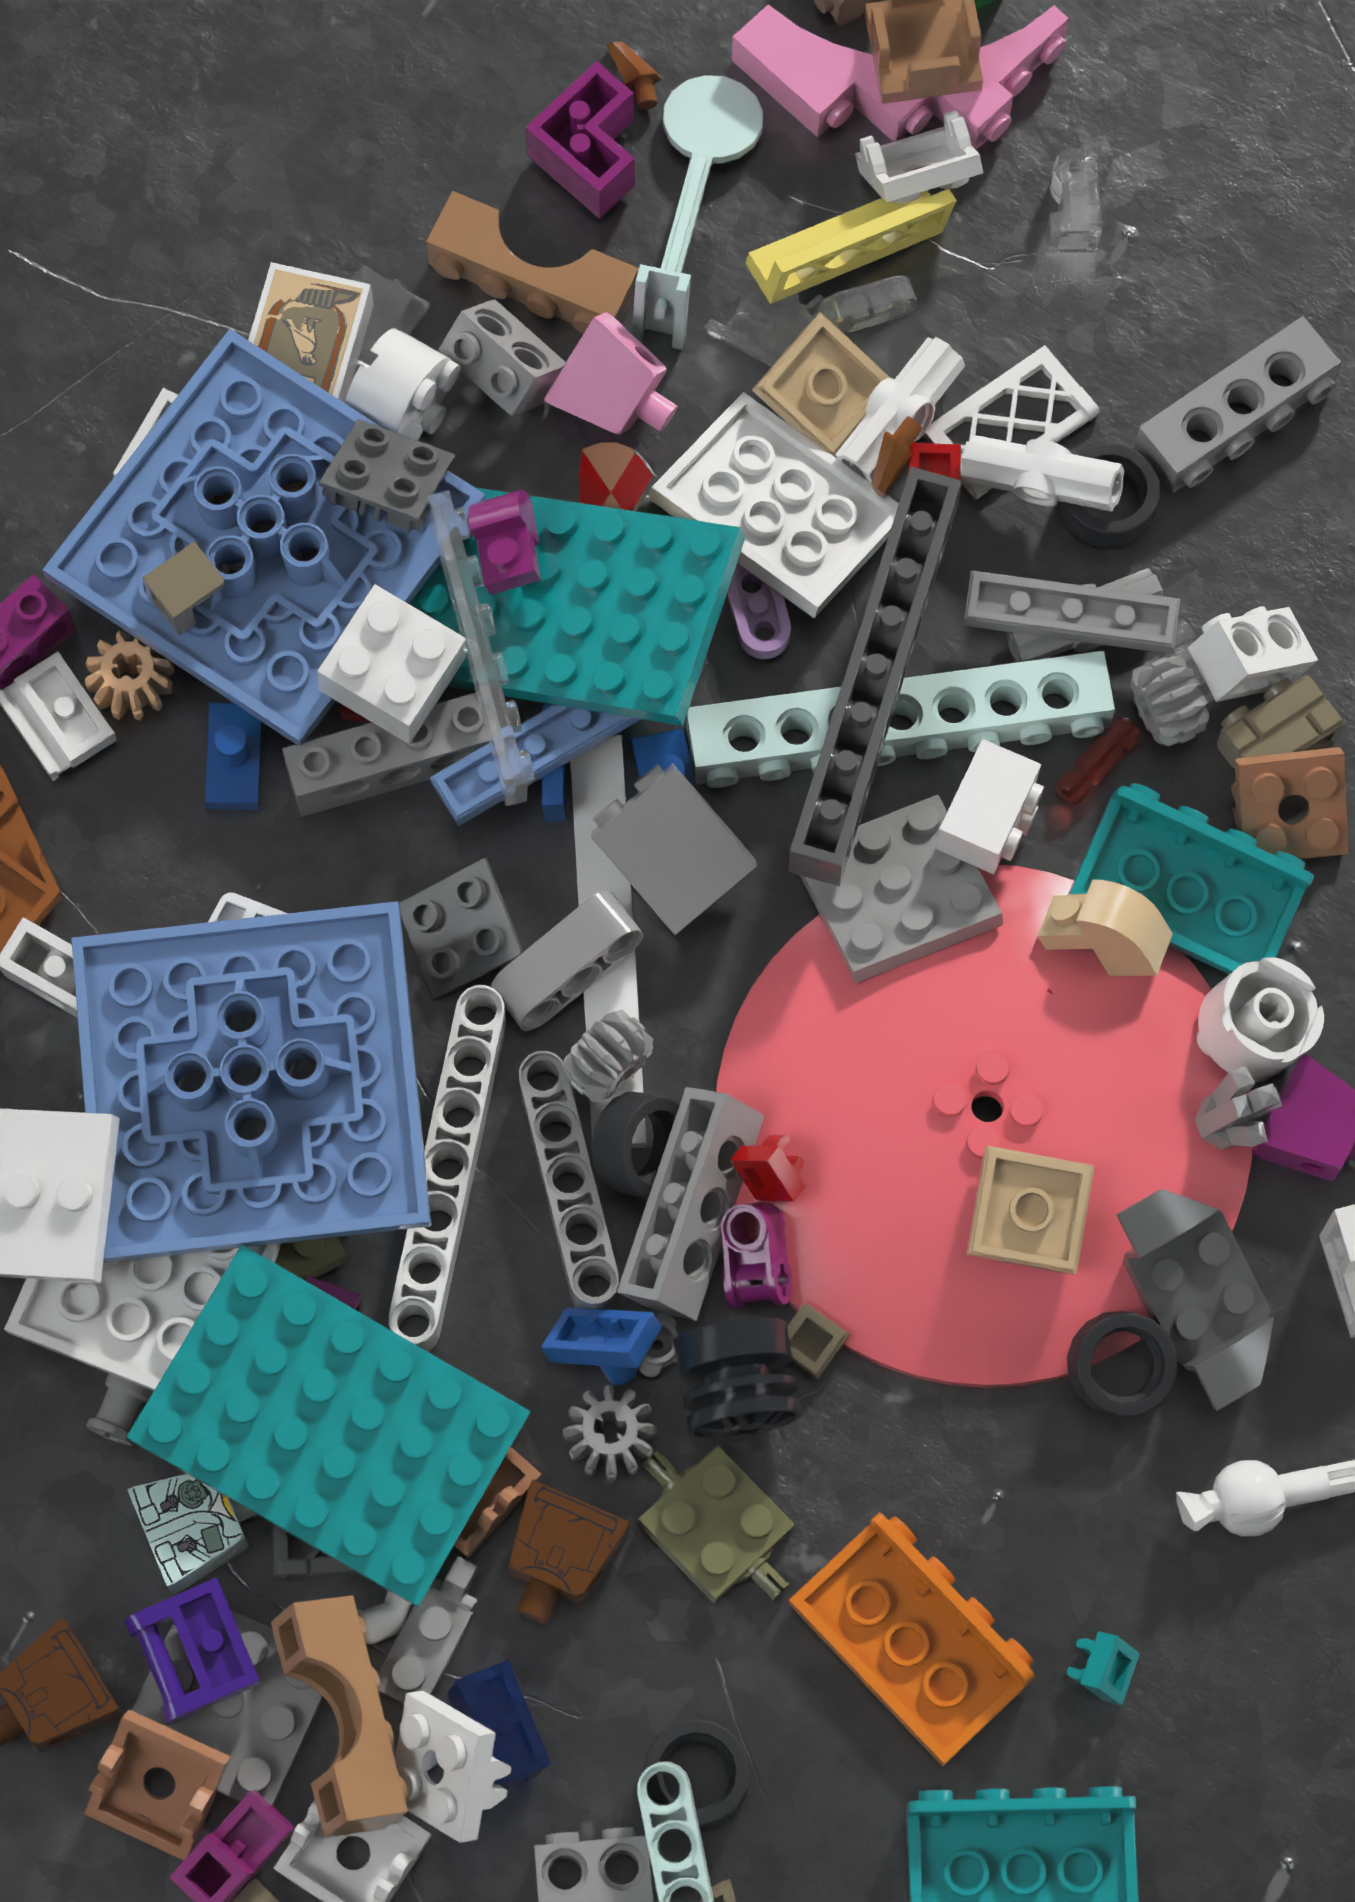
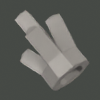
M1244 1066L1229 1071L1215 1091L1201 1102L1195 1117L1201 1138L1221 1150L1236 1145L1252 1147L1267 1142L1264 1123L1256 1121V1119L1283 1107L1273 1083L1249 1092L1255 1082L1247 1067Z

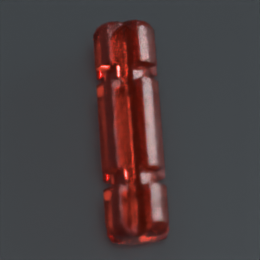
M1116 718L1106 729L1107 736L1104 738L1100 735L1073 764V773L1067 771L1057 781L1055 788L1066 802L1075 805L1080 804L1091 792V783L1097 786L1124 757L1122 750L1125 748L1129 751L1140 740L1141 731L1134 722L1128 718Z

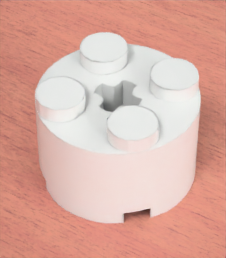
M396 328L390 329L371 348L370 351L377 354L378 357L369 369L360 365L349 387L345 404L377 425L418 441L423 431L433 434L443 421L446 407L442 406L441 402L445 393L453 387L458 379L461 366Z
M1263 958L1260 961L1247 962L1239 966L1217 984L1203 1000L1198 1018V1046L1202 1052L1210 1056L1217 1065L1227 1072L1246 1066L1254 1082L1268 1080L1295 1062L1301 1055H1304L1318 1041L1323 1029L1324 1012L1322 1005L1318 1007L1312 992L1316 989L1301 969L1282 959Z

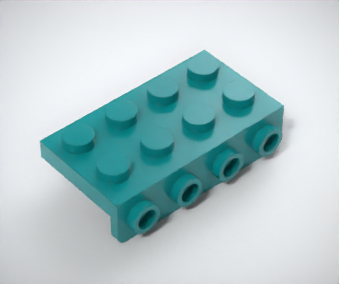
M1132 783L1130 788L1120 786L1109 800L1068 894H1087L1092 880L1115 882L1139 892L1156 906L1173 933L1168 945L1169 947L1227 974H1231L1236 968L1247 962L1260 961L1263 958H1276L1303 894L1311 886L1315 877L1304 869L1305 862L1285 852L1277 851L1275 855H1272L1255 847L1257 840L1242 831L1228 829L1225 833L1207 824L1209 818L1195 809L1180 806L1176 810L1159 802L1161 796L1146 786Z
M1113 1786L1089 1788V1797H1066V1789L1038 1788L1032 1790V1798L1009 1799V1790L1007 1789L975 1791V1799L953 1800V1791L949 1790L919 1792V1801H910L906 1807L910 1902H1138L1134 1821L1136 1797L1123 1796L1122 1787Z

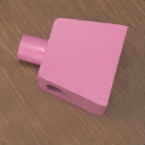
M607 312L592 319L544 398V401L550 405L619 435L629 430L638 417L659 432H662L678 408L677 405L655 391L666 373L665 365Z

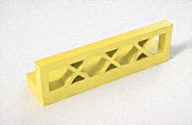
M950 189L932 196L927 190L921 192L920 197L916 200L900 204L886 203L883 198H880L749 252L745 264L769 303L772 304L943 233L956 199Z

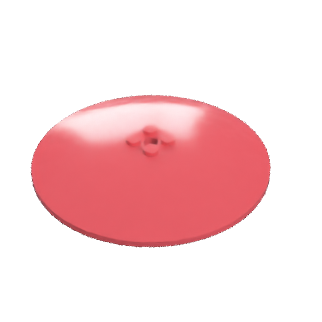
M999 864L994 874L980 868L978 869L1002 912V926L856 984L820 914L798 931L770 960L751 987L734 1020L725 1045L716 1092L728 1094L764 1115L755 1146H761L765 1138L770 1135H788L791 1140L783 1149L785 1156H801L804 1160L803 1166L797 1174L806 1187L794 1202L756 1201L743 1181L735 1203L736 1206L744 1203L767 1202L776 1206L782 1213L785 1221L787 1259L792 1277V1291L788 1303L797 1312L804 1302L812 1306L850 1334L843 1347L875 1364L918 1379L947 1385L982 1388L1023 1386L1068 1376L1067 1355L1073 1337L1085 1322L1102 1313L1126 1311L1150 1318L1123 1264L1124 1253L1133 1248L1116 1214L1155 1191L1163 1189L1219 1209L1232 1231L1246 1193L1253 1146L1236 1145L1223 1150L1215 1147L1201 1138L1195 1122V1117L1202 1100L1215 1091L1228 1073L1217 1065L1210 1056L1202 1052L1197 1043L1200 1007L1206 995L1212 989L1195 965L1184 953L1168 946L1157 976H1109L1093 949L1046 950L1037 935L1053 896L1067 895L1074 880L1050 872ZM1048 988L1052 991L1053 994L1047 992ZM983 1096L996 1099L1002 1107V1115L993 1122H983L977 1119L971 1109V1105L976 1099ZM985 1146L1095 1166L1077 1274L1070 1275L966 1255ZM750 1214L746 1220L745 1228L748 1236L756 1241L760 1235L761 1226L757 1217ZM1127 1331L1114 1332L1104 1337L1094 1349L1091 1367L1125 1352L1143 1339Z

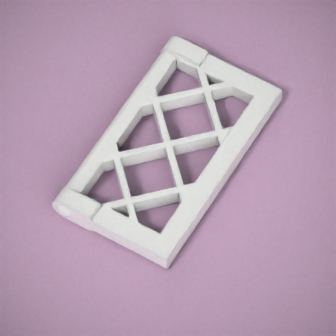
M1044 345L932 422L923 436L929 443L953 444L946 434L963 422L972 423L970 440L976 434L978 423L1008 427L1007 442H1011L1013 428L1044 432L1037 439L1058 443L1100 415V410L1086 391L1077 384ZM1041 369L1051 380L1050 389L1019 385ZM1004 394L1013 395L1010 417L979 414V411ZM1018 395L1049 399L1046 422L1015 418ZM1054 400L1069 402L1075 408L1076 412L1059 424L1051 423ZM961 445V469H962V454H963L965 445ZM961 477V483L975 499L980 498L992 489V487L964 482Z

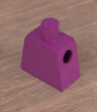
M1304 1054L1299 1058L1280 1095L1283 1107L1272 1111L1264 1126L1267 1142L1255 1145L1252 1149V1155L1318 1178L1335 1181L1347 1158L1355 1162V1089L1310 1056Z

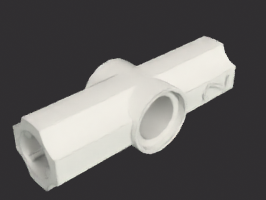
M937 337L934 339L927 338L895 380L893 378H886L876 386L867 402L866 416L835 454L836 458L872 483L884 433L887 431L893 435L904 419L909 416L924 428L914 442L920 439L933 420L935 404L965 367L963 358L943 340Z
M973 435L971 440L966 442L962 454L960 475L964 482L1012 491L1021 500L1038 506L1051 507L1057 505L1058 501L1112 511L1114 506L1118 505L1121 497L1124 469L1122 464L1073 455L1065 447L1047 440L1033 439L1029 440L1026 445Z

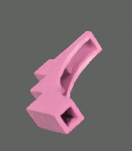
M767 5L733 36L732 61L817 138L830 126L833 128L841 126L851 115L854 107L893 142L903 139L909 132L912 135L919 133L928 124L933 114L944 123V114L956 110L959 117L964 118L971 146L976 150L987 139L994 142L1004 134L1012 121L1010 113L1013 97L1026 87L1032 77V72L1042 62L1047 65L1051 64L1063 52L1067 45L1065 36L1069 18L1057 7L1053 6L1023 29L992 44L980 47L979 61L983 76L982 90L893 103H881L872 54L836 45L798 27L770 5Z

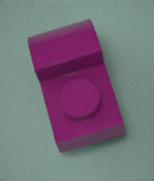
M520 489L471 504L468 510L469 529L477 540L484 586L488 592L493 595L540 581L541 577L535 546L540 544L532 500L528 494Z
M252 1790L212 1834H207L169 1878L194 1902H231L254 1877L256 1878L264 1870L262 1868L263 1865L294 1832L295 1827L256 1790Z

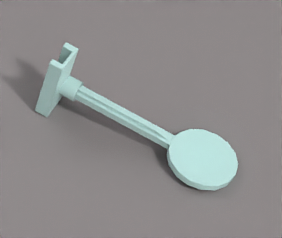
M704 75L686 80L671 92L664 105L663 129L671 145L691 160L661 268L640 264L635 281L632 335L639 341H642L645 329L673 335L672 348L682 350L687 330L691 275L682 273L711 165L742 157L754 148L762 133L763 110L756 95L742 83L725 76Z

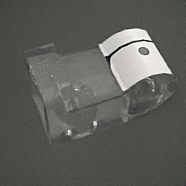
M1078 148L1067 149L1060 153L1054 161L1050 190L1053 198L1058 202L1059 213L1049 214L1046 231L1047 253L1098 252L1102 232L1098 166L1091 153Z

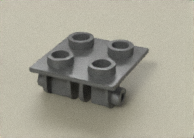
M357 419L321 478L319 486L323 487L322 495L330 498L329 503L332 505H340L353 511H357L359 508V515L364 517L368 514L371 506H374L375 521L380 522L387 511L386 523L399 527L407 533H410L412 529L421 532L428 512L424 510L452 464L455 454Z
M487 858L481 859L399 903L403 923L432 1000H436L498 967L501 971L523 953Z

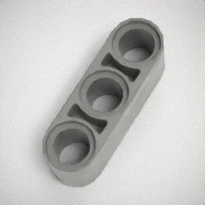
M600 892L586 900L502 969L492 981L491 988H494L501 995L506 1010L521 1030H533L549 1021L628 956L642 941L643 933L612 892Z

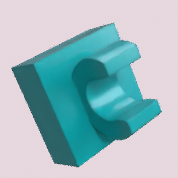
M1100 1631L1097 1633L1095 1642L1087 1638L1077 1640L1076 1647L1090 1656L1085 1669L1079 1670L1068 1667L1067 1675L1101 1700L1122 1706L1140 1653L1118 1636Z

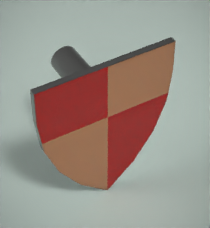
M600 442L582 449L579 472L580 503L663 516L668 515V512L648 499L649 495L647 494L657 476L648 462L635 449L617 442Z

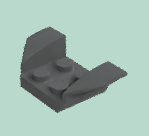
M1163 1189L1155 1191L1117 1213L1116 1216L1133 1248L1124 1253L1123 1264L1150 1318L1168 1333L1176 1349L1177 1365L1184 1371L1196 1372L1214 1410H1220L1260 1386L1266 1364L1274 1317H1269L1271 1308L1223 1213L1219 1209Z

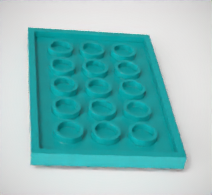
M476 488L485 494L486 500L509 493ZM529 496L532 500L540 544L535 546L541 577L540 581L491 595L484 586L477 540L470 532L468 525L413 598L412 607L466 638V658L447 687L476 692L487 690L488 694L683 726L746 536L741 528L737 526Z
M241 1244L127 1435V1439L418 1608L531 1411Z

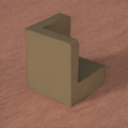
M195 541L142 577L148 597L179 636L196 624L192 609L225 585L221 574Z

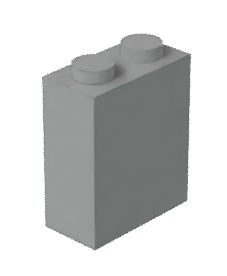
M674 763L664 771L657 764L635 782L634 786L639 791L624 805L618 799L614 800L593 818L598 827L592 831L591 838L673 934L676 935L756 868L757 863L756 859Z

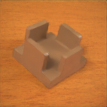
M888 0L865 4V19L882 104L982 90L983 76L979 61L981 32L974 0Z

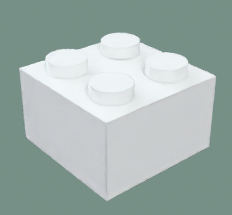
M374 584L318 669L319 691L410 744L465 660L466 638Z

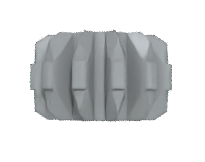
M1172 654L1161 658L1157 656L1145 661L1143 666L1133 670L1130 687L1134 693L1132 700L1137 705L1138 716L1143 719L1146 731L1152 733L1156 742L1161 745L1165 744L1168 747L1178 742L1182 744L1194 739L1196 734L1206 730L1209 720V713L1205 707L1207 700L1201 692V684L1194 677L1193 669L1187 667L1183 658Z
M619 1010L607 1013L599 1022H595L586 1033H583L580 1040L571 1047V1052L564 1059L563 1073L570 1079V1084L581 1095L585 1094L591 1101L598 1102L610 1099L616 1091L621 1090L630 1079H633L637 1071L645 1065V1060L652 1054L653 1038L645 1031L646 1028L635 1017L631 1018L625 1011Z
M605 1385L603 1391L604 1401L598 1402L595 1395L588 1390L583 1393V1401L588 1411L575 1406L569 1408L568 1417L578 1425L564 1428L563 1437L564 1440L570 1442H579L569 1451V1457L573 1462L590 1456L585 1466V1473L587 1475L593 1476L600 1464H605L607 1479L614 1481L617 1477L616 1464L622 1463L626 1471L630 1475H634L638 1472V1466L632 1454L643 1459H648L653 1455L651 1446L642 1440L657 1437V1426L650 1423H642L652 1414L649 1404H643L631 1410L636 1398L635 1391L628 1389L619 1402L614 1400L615 1391L613 1385ZM615 1422L617 1431L626 1433L624 1436L618 1433L617 1442L610 1444L605 1443L604 1435L595 1433L598 1429L603 1432L604 1423Z

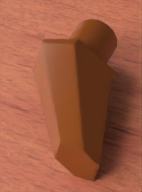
M623 41L607 44L623 77L624 85L630 90L635 91L638 108L650 109L657 105L654 85L662 80L661 76Z
M909 416L904 419L893 435L886 431L883 436L871 484L876 494L885 499L906 463L913 455L909 447L924 429Z

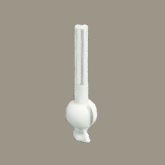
M1257 1460L1237 1461L1226 1466L1217 1475L1213 1490L1202 1492L1201 1495L1176 1492V1501L1183 1524L1194 1531H1198L1209 1522L1220 1521L1223 1527L1230 1533L1238 1536H1260L1275 1528L1282 1520L1284 1509L1287 1507L1354 1493L1355 1460L1277 1475L1275 1470L1269 1465Z

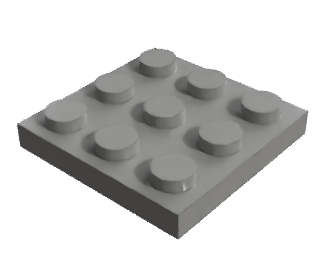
M939 795L859 825L840 887L800 875L855 984L1003 925L1002 912L978 867L935 849L939 828L947 814V810Z
M231 1610L261 1684L198 1711L185 1720L168 1725L161 1711V1707L165 1704L150 1670L132 1711L231 1756L217 1793L241 1802L250 1791L256 1790L275 1807L324 1697L309 1684L284 1675L273 1628ZM173 1622L164 1640V1644L186 1695L201 1687Z

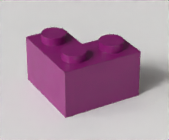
M596 61L525 127L527 156L599 219L635 186V158L614 141L633 122V92Z

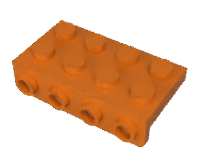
M879 1512L859 1535L789 1599L788 1604L943 1767L1032 1682L1035 1674L1030 1669V1666L1034 1661L1016 1640L1010 1638L1005 1642L990 1627L994 1623V1619L978 1600L971 1597L966 1602L951 1586L955 1582V1578L942 1562L934 1556L927 1561L912 1545L917 1541L916 1537L899 1518L893 1516L888 1520Z

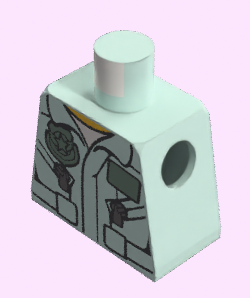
M188 1474L135 1486L127 1490L165 1583L172 1595L183 1591L249 1547L239 1522L257 1514Z

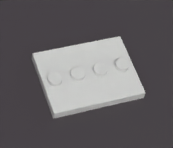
M744 392L651 487L648 498L673 517L740 527L746 538L737 563L813 618L823 610L888 539L899 505L889 495L885 499L878 496L872 488V483Z
M0 1109V1277L101 1283L120 1118L113 1114Z

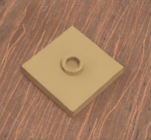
M820 312L813 317L752 391L789 425L834 456L866 416L867 402L876 386L884 379L890 377Z
M985 1146L966 1255L1070 1275L1077 1274L1095 1166Z

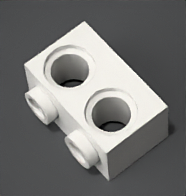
M1258 607L1242 616L1233 618L1229 613L1219 615L1203 625L1202 631L1204 634L1188 647L1216 702L1266 692L1277 682L1287 677L1293 682L1318 661L1290 607L1267 611L1265 607Z

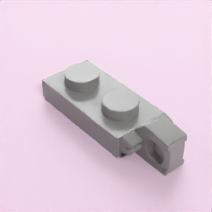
M457 1556L444 1582L437 1578L433 1580L418 1608L414 1606L378 1673L380 1694L403 1706L406 1693L425 1691L433 1695L474 1617L472 1611L477 1603V1599L467 1593L478 1574V1566Z

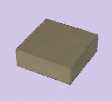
M804 1302L787 1326L792 1361L817 1379L821 1377L850 1336L849 1333L806 1302Z

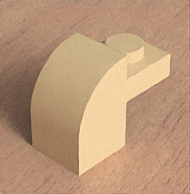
M1092 880L1087 894L1053 896L1037 936L1046 950L1093 949L1109 976H1157L1173 933L1156 906L1139 892L1115 882Z

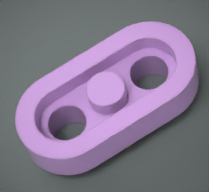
M737 563L727 592V598L739 642L742 648L755 658H774L787 648L790 641L791 623L784 597ZM753 581L758 583L761 589L755 593H748L742 586L746 582ZM759 629H768L774 636L770 640L763 641L758 639L755 633Z

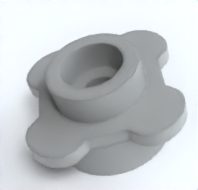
M668 1314L656 1316L662 1328L654 1341H660L663 1347L660 1350H655L652 1345L650 1346L639 1365V1370L644 1376L656 1377L660 1374L662 1368L672 1363H677L674 1339L679 1335L675 1329V1319Z

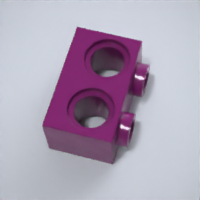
M34 574L0 603L1 690L14 683L13 679L47 659L76 633L69 608Z

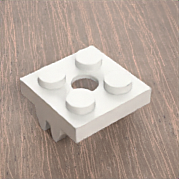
M956 110L944 114V127L880 146L878 142L875 143L872 136L860 139L861 152L855 153L860 174L886 203L900 204L911 202L919 198L921 192L937 187L943 189L960 187L966 184L970 177L983 174L980 154L971 146L965 120L963 117H959Z
M425 1691L406 1693L400 1723L395 1761L398 1773L403 1777L407 1786V1809L459 1843L477 1840L482 1810L493 1808L507 1797L508 1790L499 1785H494L493 1782L496 1779L509 1775L512 1767L492 1757L495 1732ZM439 1763L444 1769V1775L441 1782L436 1784L429 1778L427 1771Z
M314 1801L308 1809L305 1820L295 1828L290 1840L291 1842L275 1865L274 1870L322 1902H390L432 1838V1835L405 1816H402L385 1829L324 1838ZM352 1836L364 1839L370 1847V1858L367 1864L357 1870L344 1868L337 1859L338 1846L344 1839Z

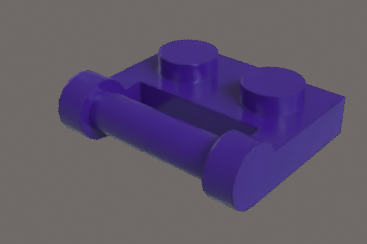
M217 1578L134 1613L125 1619L130 1636H137L160 1691L165 1704L161 1707V1711L168 1725L185 1720L198 1711L261 1684ZM170 1620L174 1622L201 1687L186 1695L158 1629L161 1624Z

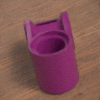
M767 1202L744 1203L731 1207L722 1218L720 1229L725 1267L723 1286L728 1304L732 1308H742L746 1302L772 1300L776 1305H786L791 1297L792 1277L787 1259L785 1221L782 1213L776 1206ZM750 1214L757 1217L761 1226L760 1235L756 1241L748 1236L745 1228L746 1220ZM752 1280H763L764 1284H752Z

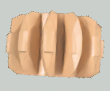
M119 630L116 633L117 644L111 646L108 642L99 639L97 647L101 656L87 657L86 666L92 674L85 678V685L87 691L96 693L93 700L98 709L101 710L111 706L112 715L118 721L124 716L127 709H132L134 718L141 721L144 715L142 707L148 705L153 710L160 711L162 702L159 695L172 694L174 689L173 683L167 677L172 675L175 669L173 662L164 658V656L135 637L132 642H129L125 632ZM126 671L132 676L139 674V676L135 679H132L127 675L121 678V675Z

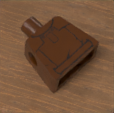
M532 1479L509 1563L510 1575L528 1583L516 1611L533 1621L547 1624L558 1597L581 1606L625 1542L630 1532L629 1521Z
M63 1618L50 1627L0 1672V1692L7 1702L0 1707V1747L25 1731L34 1747L39 1752H43L117 1721L124 1716L86 1652Z

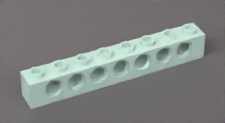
M1104 651L904 678L893 716H906L914 725L907 730H896L891 726L889 727L877 766L889 764L896 757L914 754L919 759H933L945 755L951 749L968 747L970 751L976 752L982 739L998 746L1002 742L1020 740L1024 745H1035L1050 740L1053 735L1072 733L1074 737L1086 738L1102 733L1104 728H1110L1115 711ZM841 687L689 707L686 715V730L696 784L707 783L709 787L722 788L736 784L739 778L760 776L762 780L773 781L788 777L791 771L812 769L815 772ZM1049 694H1059L1067 699L1069 705L1062 709H1054L1048 706L1043 698ZM998 701H1007L1016 707L1017 712L1011 716H1002L997 714L991 705ZM946 708H955L964 714L965 719L959 723H949L940 717L939 712ZM799 729L804 731L810 739L803 744L794 745L788 743L782 735L789 730ZM746 736L752 738L757 743V746L751 751L740 752L734 749L730 742L737 737Z

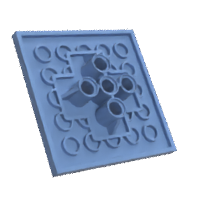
M229 329L43 568L45 578L293 743L301 746L307 741L336 702L333 698L319 691L317 671L374 584L410 604L468 527L469 506L486 499L484 493L450 471H447L424 510L428 512L422 531L412 529L410 533L386 523L387 511L380 522L375 521L374 506H371L368 514L364 517L359 515V508L357 511H353L340 505L330 504V498L322 495L323 487L319 486L321 478L357 419L374 425L377 424ZM301 480L306 482L305 487L297 492H287L281 489L285 483H297ZM232 494L231 499L222 505H214L208 502L212 495ZM270 520L276 523L270 531L265 533H256L250 530L251 526L255 523H266ZM195 541L221 574L225 585L192 609L196 624L179 636L148 597L142 577ZM312 549L318 551L317 556L309 561H298L293 558L297 551L307 552ZM239 561L244 563L243 568L234 574H224L219 571L223 564L231 565Z
M398 901L71 938L85 1113L113 1114L120 1118L103 1263L239 1248L241 1244L246 1247L431 1226L401 914ZM250 1011L257 1015L256 1022L249 1030L235 1032L229 1029V1022L236 1013ZM310 1058L317 1063L315 1072L307 1079L296 1080L288 1075L291 1064L297 1059ZM255 1064L261 1068V1075L254 1084L240 1086L233 1082L234 1074L241 1066ZM199 1070L206 1074V1081L197 1091L184 1092L178 1089L179 1081L185 1073ZM253 1117L261 1118L267 1122L264 1133L257 1139L244 1140L238 1136L241 1124L247 1119Z

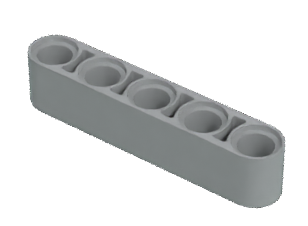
M536 1051L528 1055L522 1061L519 1068L520 1094L571 1299L576 1308L611 1310L619 1298V1293H617L619 1274L570 1080L563 1073L564 1062L558 1055L549 1051ZM549 1072L557 1077L558 1082L552 1089L539 1091L529 1084V1080L536 1073ZM552 1122H561L571 1130L570 1135L560 1142L549 1141L541 1133L544 1127ZM564 1173L577 1174L584 1181L583 1186L574 1193L559 1191L555 1187L554 1182ZM577 1224H587L595 1229L597 1235L592 1242L586 1245H577L568 1239L567 1233ZM591 1275H598L604 1277L609 1282L610 1287L605 1294L599 1297H590L581 1291L580 1284L585 1278Z

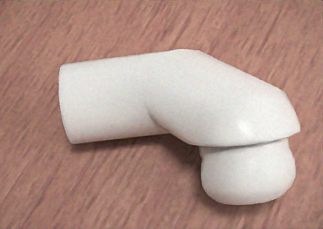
M388 1591L384 1603L364 1611L357 1609V1612L363 1617L366 1624L367 1635L365 1643L376 1644L398 1635L409 1616L412 1604Z

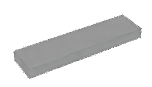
M971 571L963 626L1173 654L1180 599Z

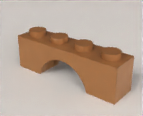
M454 191L451 192L426 241L428 264L432 265L442 276L453 280H458L461 277L478 284L486 294L494 298L505 299L509 297L525 304L532 313L540 317L550 319L554 316L569 322L581 334H584L594 317L606 312L622 324L634 301L635 281L639 268L594 249H591L577 261L561 267L546 268L528 264L516 257L505 245L500 234L498 209Z
M353 1595L292 1603L271 1621L283 1673L285 1676L299 1679L314 1687L331 1706L339 1728V1747L333 1764L324 1774L311 1783L324 1838L385 1829L408 1812L406 1805L408 1791L405 1780L398 1773L393 1754L394 1735L390 1724L384 1718L379 1698V1676L370 1663L365 1643L367 1635L365 1621L357 1612Z

